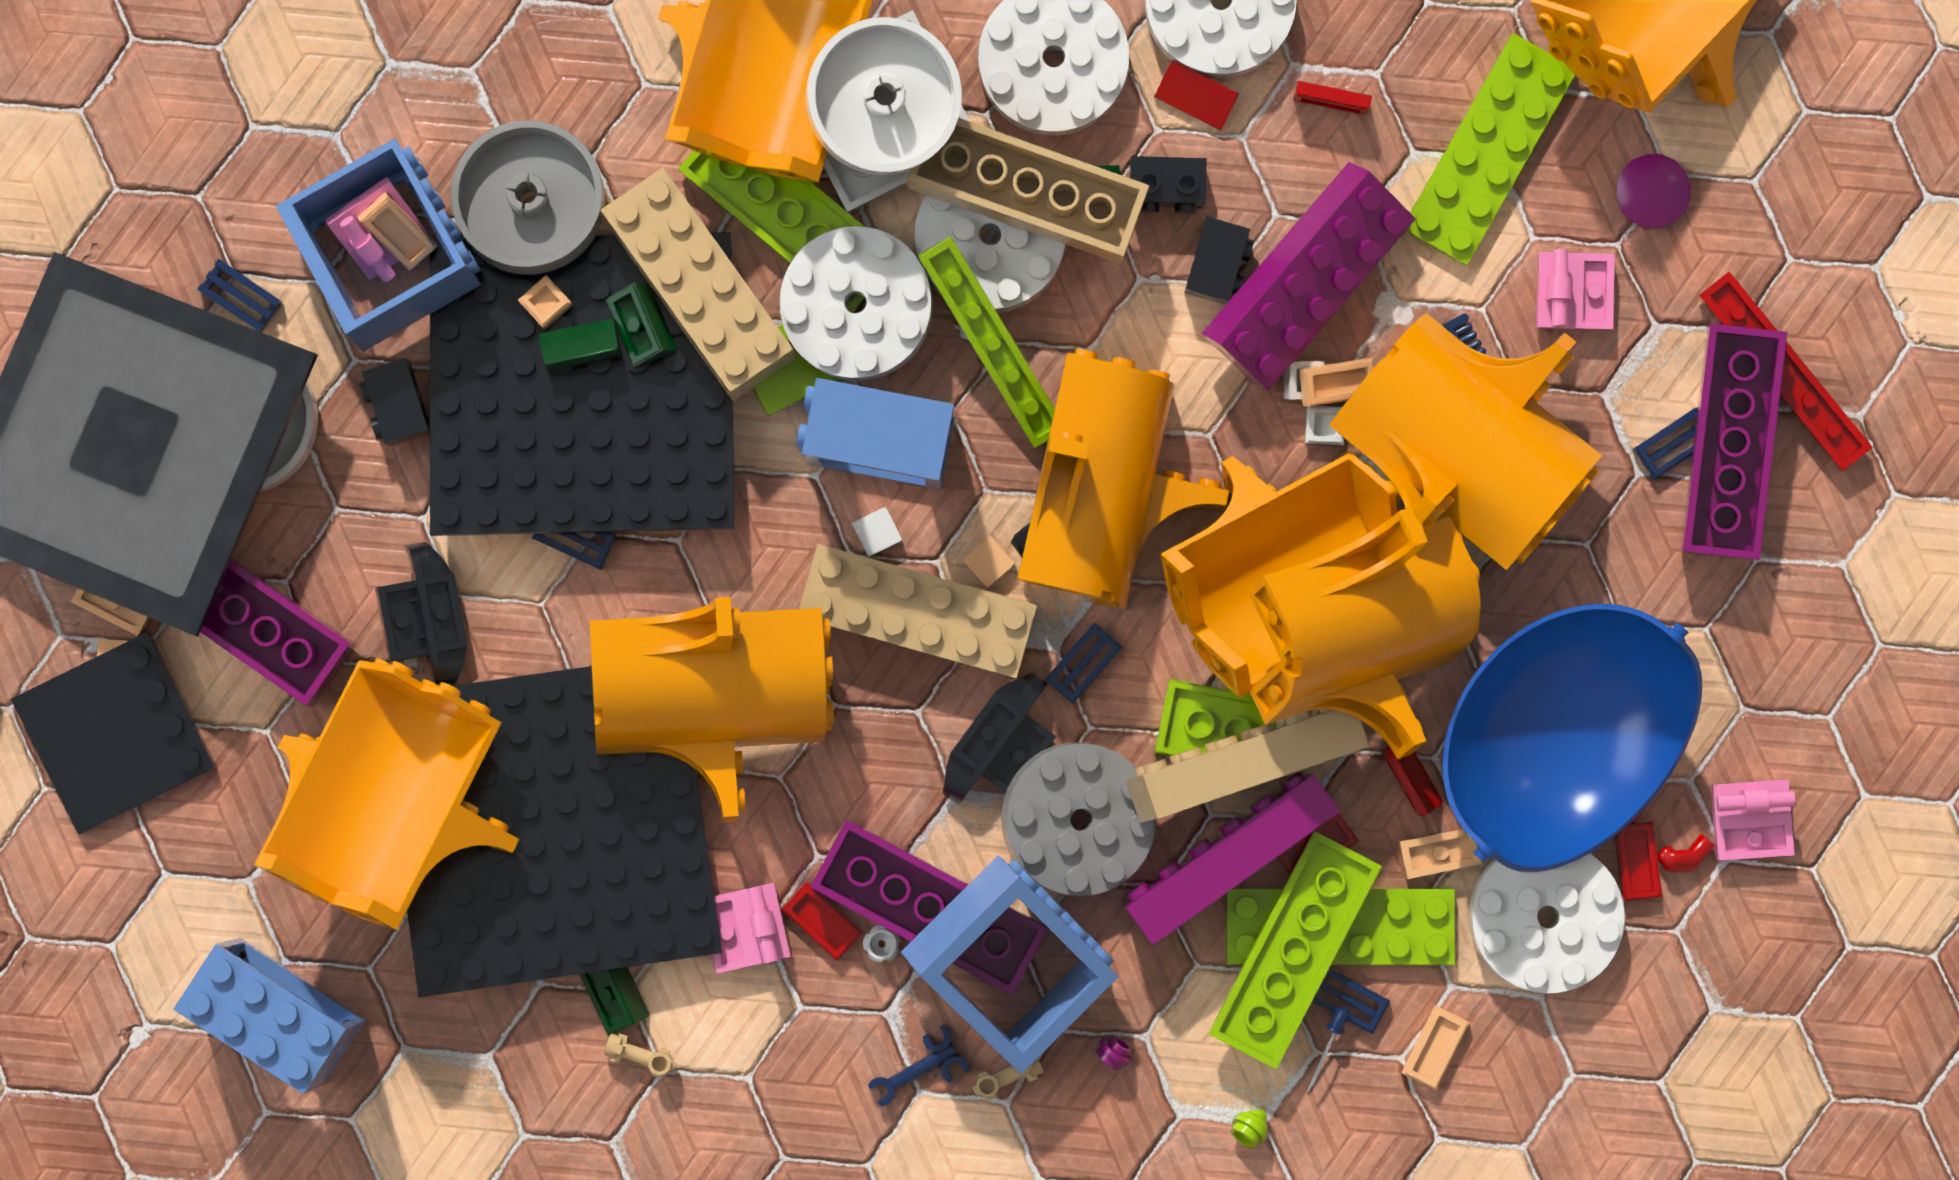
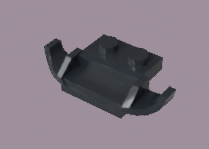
M426 542L405 545L413 572L411 574L412 581L375 588L389 663L426 656L427 662L431 665L433 683L440 685L443 682L454 686L462 670L466 648L468 647L454 573L451 572L444 559Z
M1032 672L1007 683L994 692L950 752L943 794L959 805L980 776H983L1006 793L1009 784L1018 770L1029 759L1050 746L1056 736L1027 715V712L1047 686V682Z

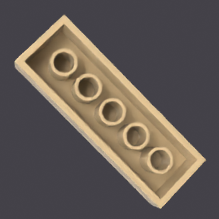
M958 118L955 129L944 146L925 163L911 169L907 177V189L1121 265L1149 189V185L961 118Z
M661 168L601 209L607 226L733 402L795 360L794 351L789 342L664 168Z
M817 544L799 609L822 608V619H829L830 627L1017 679L1037 605Z
M1310 710L1311 717H1308L1306 712H1302L1274 722L1276 729H1273L1270 723L1239 733L1240 741H1237L1236 735L1205 744L1207 751L1205 753H1202L1201 748L1198 747L1170 756L1172 764L1169 765L1163 759L1134 768L1136 776L1125 780L1139 821L1142 823L1156 820L1370 747L1361 720L1347 713L1335 710Z

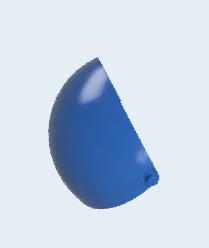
M1589 604L1557 611L1527 625L1500 645L1484 661L1465 687L1455 706L1448 725L1443 750V780L1449 805L1463 830L1477 843L1476 846L1478 848L1474 854L1480 860L1486 863L1489 858L1495 859L1505 867L1521 872H1542L1556 869L1583 858L1607 843L1645 809L1663 787L1680 761L1692 736L1699 715L1703 687L1702 673L1695 653L1684 639L1689 633L1679 623H1676L1673 628L1667 627L1647 613L1622 605Z

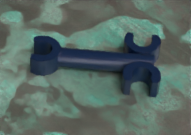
M946 1025L940 1026L944 1034V1040L939 1044L933 1043L927 1034L923 1036L925 1046L935 1052L889 1078L880 1076L870 1081L868 1084L870 1089L882 1084L888 1090L887 1096L878 1101L879 1106L889 1104L897 1090L941 1065L942 1076L948 1083L953 1081L948 1071L951 1064L958 1063L966 1073L970 1071L968 1061L964 1057L958 1056L957 1051L950 1042L951 1032Z

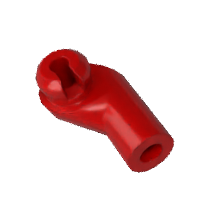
M1700 834L1687 850L1675 851L1671 846L1662 848L1658 854V862L1664 865V869L1671 873L1690 872L1700 865L1715 845Z

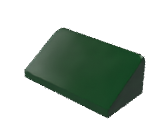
M634 282L606 299L634 367H639L677 350L649 283Z
M613 318L539 334L546 371L621 355Z
M628 967L579 974L608 1036L649 1017V1011Z

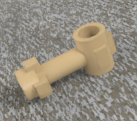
M619 1033V1035L610 1034L604 1050V1055L610 1057V1061L620 1063L621 1059L625 1058L648 1066L652 1076L661 1078L667 1072H674L677 1063L674 1062L670 1054L671 1050L661 1048L660 1051L654 1053L627 1043L629 1037L622 1033Z
M1037 1058L1022 1074L1013 1066L995 1074L987 1073L986 1070L977 1073L976 1083L972 1088L976 1096L981 1095L988 1100H992L997 1097L999 1088L1025 1076L1029 1082L1038 1079L1037 1075L1044 1072Z

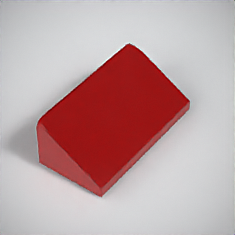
M1172 60L1154 98L1221 131L1239 93Z
M1390 747L1383 750V757L1417 816L1425 817L1443 803L1415 752L1407 757L1397 759Z

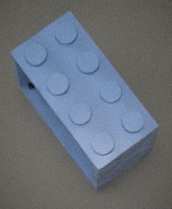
M395 138L276 205L278 212L344 333L363 352L481 285L476 276V273L481 271L471 251L467 250L462 241L459 242L464 238L453 219H450L444 208L446 206L436 188H433L427 176L429 175L418 156H415L410 146L403 149ZM385 177H388L393 185L405 180L449 257L451 266L367 314L360 316L314 231L327 224L326 218Z
M816 378L814 387L807 386L803 408L807 412L808 422L807 425L800 424L796 446L800 449L799 452H801L808 465L941 490L955 420L954 404Z
M999 855L901 951L919 976L1020 1074L1119 978L1110 967L1115 962L1112 957L1014 859L1008 864ZM1019 898L1080 961L1006 1034L944 971Z
M241 938L215 944L173 1008L174 1011L303 1095L327 1082L366 1022V1019ZM242 951L246 953L244 959L240 957Z

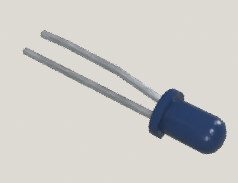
M1344 1007L1336 1009L1331 1023H1328L1326 1026L1332 1034L1309 1085L1308 1093L1316 1081L1335 1033L1344 1035V1026L1350 1014Z

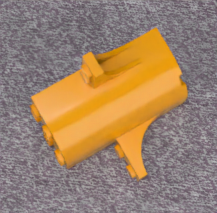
M706 0L705 3H699V6L684 1H679L678 6L662 5L658 20L670 24L675 29L681 42L683 54L681 84L665 140L727 163L755 168L758 172L796 180L819 182L828 151L818 141L807 115L805 92L809 72L822 48L834 35L851 24L867 19L872 0Z
M1757 0L1531 1L1537 16V23L1550 44L1548 50L1551 55L1558 61L1563 62L1578 78L1588 85L1591 93L1600 99L1607 97L1627 108H1635L1650 113L1688 72L1695 86L1696 95L1704 102H1712L1728 108L1737 98L1733 84L1735 47L1742 25Z
M1427 313L1421 316L1397 340L1388 354L1377 363L1329 424L1330 427L1365 454L1385 473L1399 492L1405 509L1412 507L1417 520L1422 525L1425 524L1430 528L1439 517L1443 519L1451 517L1456 529L1506 570L1515 560L1522 565L1536 549L1547 533L1599 473L1600 470L1595 467V464L1602 457L1594 448L1537 403L1551 387V384L1546 380L1552 372L1555 371L1560 375L1574 358L1569 351L1577 343L1575 340L1564 333L1553 345L1537 354L1513 359L1497 358L1470 348Z
M1076 349L1074 354L1067 353L1063 362V375L1017 581L1087 596V602L1124 610L1127 607L1139 552L1152 530L1166 518L1183 510L1197 507L1224 508L1227 504L1229 491L1221 489V482L1200 478L1199 484L1184 481L1185 475L1174 471L1163 470L1162 476L1156 475L1175 386L1173 382L1169 381V373L1150 369L1148 372L1135 369V361L1120 357H1113L1111 362L1097 359L1098 353Z
M1351 452L1279 491H1276L1271 484L1266 485L1257 477L1250 466L1243 465L1234 456L1222 461L1221 468L1225 490L1229 491V495L1232 498L1226 511L1214 524L1204 531L1161 553L1169 597L1180 624L1186 623L1188 625V629L1195 639L1191 641V644L1203 662L1239 698L1248 694L1249 690L1281 661L1248 591L1264 575L1302 564L1333 552L1376 529L1398 512L1396 501H1398L1399 496L1395 486L1390 481L1382 479L1374 472L1369 463H1363Z
M1412 507L1400 510L1376 529L1333 552L1311 561L1264 575L1248 591L1281 659L1272 670L1249 690L1265 725L1302 712L1328 709L1347 713L1368 724L1388 743L1397 759L1411 755L1427 741L1423 734L1422 725L1415 718L1407 702L1406 693L1397 680L1450 663L1469 646L1479 630L1481 601L1478 582L1480 580V572L1478 567L1472 562L1463 543L1462 535L1456 529L1451 517L1435 521L1429 528L1417 520Z
M718 597L706 606L676 614L642 618L589 620L596 755L652 752L672 756L694 768L712 788L720 806L723 823L738 822L739 812L745 811L744 788L737 789L736 774H743L742 751H735V747L824 742L826 731H832V724H834L833 702H827L826 694L830 693L831 679H833L832 656L825 657L824 649H829V642L831 641L830 620L822 619V608L739 612V608H731V597Z
M376 658L374 663L358 661L320 737L317 736L314 739L300 733L299 737L284 735L277 748L285 752L290 764L289 787L278 819L254 866L326 904L330 903L343 909L348 914L397 930L421 882L428 872L443 858L460 849L477 845H488L494 849L513 853L519 839L507 832L509 829L507 824L492 817H488L487 820L478 816L479 808L463 801L501 725L500 721L490 716L492 710L477 701L471 700L468 703L459 698L462 692L449 684L441 682L440 685H437L426 679L420 682L412 677L414 671L409 667L395 661L391 665L386 661Z

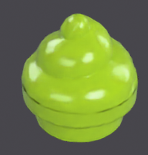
M1264 1109L1240 1112L1232 1121L1234 1126L1230 1130L1231 1135L1239 1143L1250 1149H1255L1258 1144H1263L1268 1137L1267 1115Z

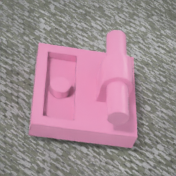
M385 177L330 215L325 221L369 280L378 275L383 282H388L395 276V272L390 266L399 260L359 222L357 217L386 192L430 237L431 235L390 179Z
M1556 249L1553 252H1539L1537 255L1536 329L1612 331L1614 320L1615 254L1568 253L1569 250Z
M1789 779L1711 785L1716 860L1795 855L1791 806H1795L1794 791L1789 789Z
M775 882L714 896L722 949L721 954L713 955L717 974L791 957Z

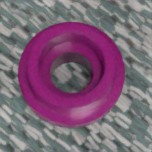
M1107 1036L1101 1038L1099 1041L1100 1046L1096 1053L1107 1066L1119 1071L1122 1066L1127 1067L1132 1062L1129 1055L1131 1049L1122 1039L1117 1036H1113L1112 1039Z

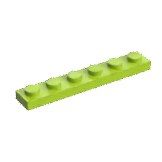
M950 235L919 253L918 256L1035 449L1049 439L1055 407Z

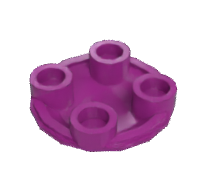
M1646 154L1633 159L1622 170L1615 184L1616 197L1621 211L1632 222L1643 229L1662 228L1674 223L1685 213L1691 200V183L1686 171L1676 160L1662 154Z

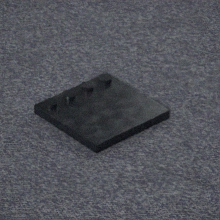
M146 632L11 699L78 835L217 767L150 632Z

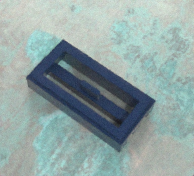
M217 259L214 264L215 267L212 271H209L203 284H200L197 290L259 332H262L282 301L222 260ZM222 271L269 301L271 304L268 309L221 279L219 276ZM213 284H217L261 314L262 317L259 322L212 291L211 287Z
M1697 407L1632 449L1638 455L1641 463L1648 470L1653 480L1692 455L1693 445L1658 469L1653 463L1694 436L1696 425L1650 456H1648L1645 450L1692 418L1696 420Z
M610 532L593 533L606 539L602 546L576 533H558L599 552L597 559H594L543 534H533L532 537L599 570H602L604 562L611 551L610 549L617 538L616 535Z
M1093 623L1044 680L1074 704L1122 649V646L1096 623ZM1094 634L1100 637L1098 642L1064 681L1060 683L1055 678ZM1107 643L1111 650L1078 688L1071 693L1067 689L1068 686Z
M1331 968L1327 971L1319 989L1372 1016L1370 1023L1352 1014H1349L1347 1020L1371 1034L1374 1033L1390 1003V1000ZM1326 976L1379 1003L1377 1010L1324 982ZM1317 993L1312 1000L1313 1003L1334 1014L1336 1009L1339 1008L1317 996Z

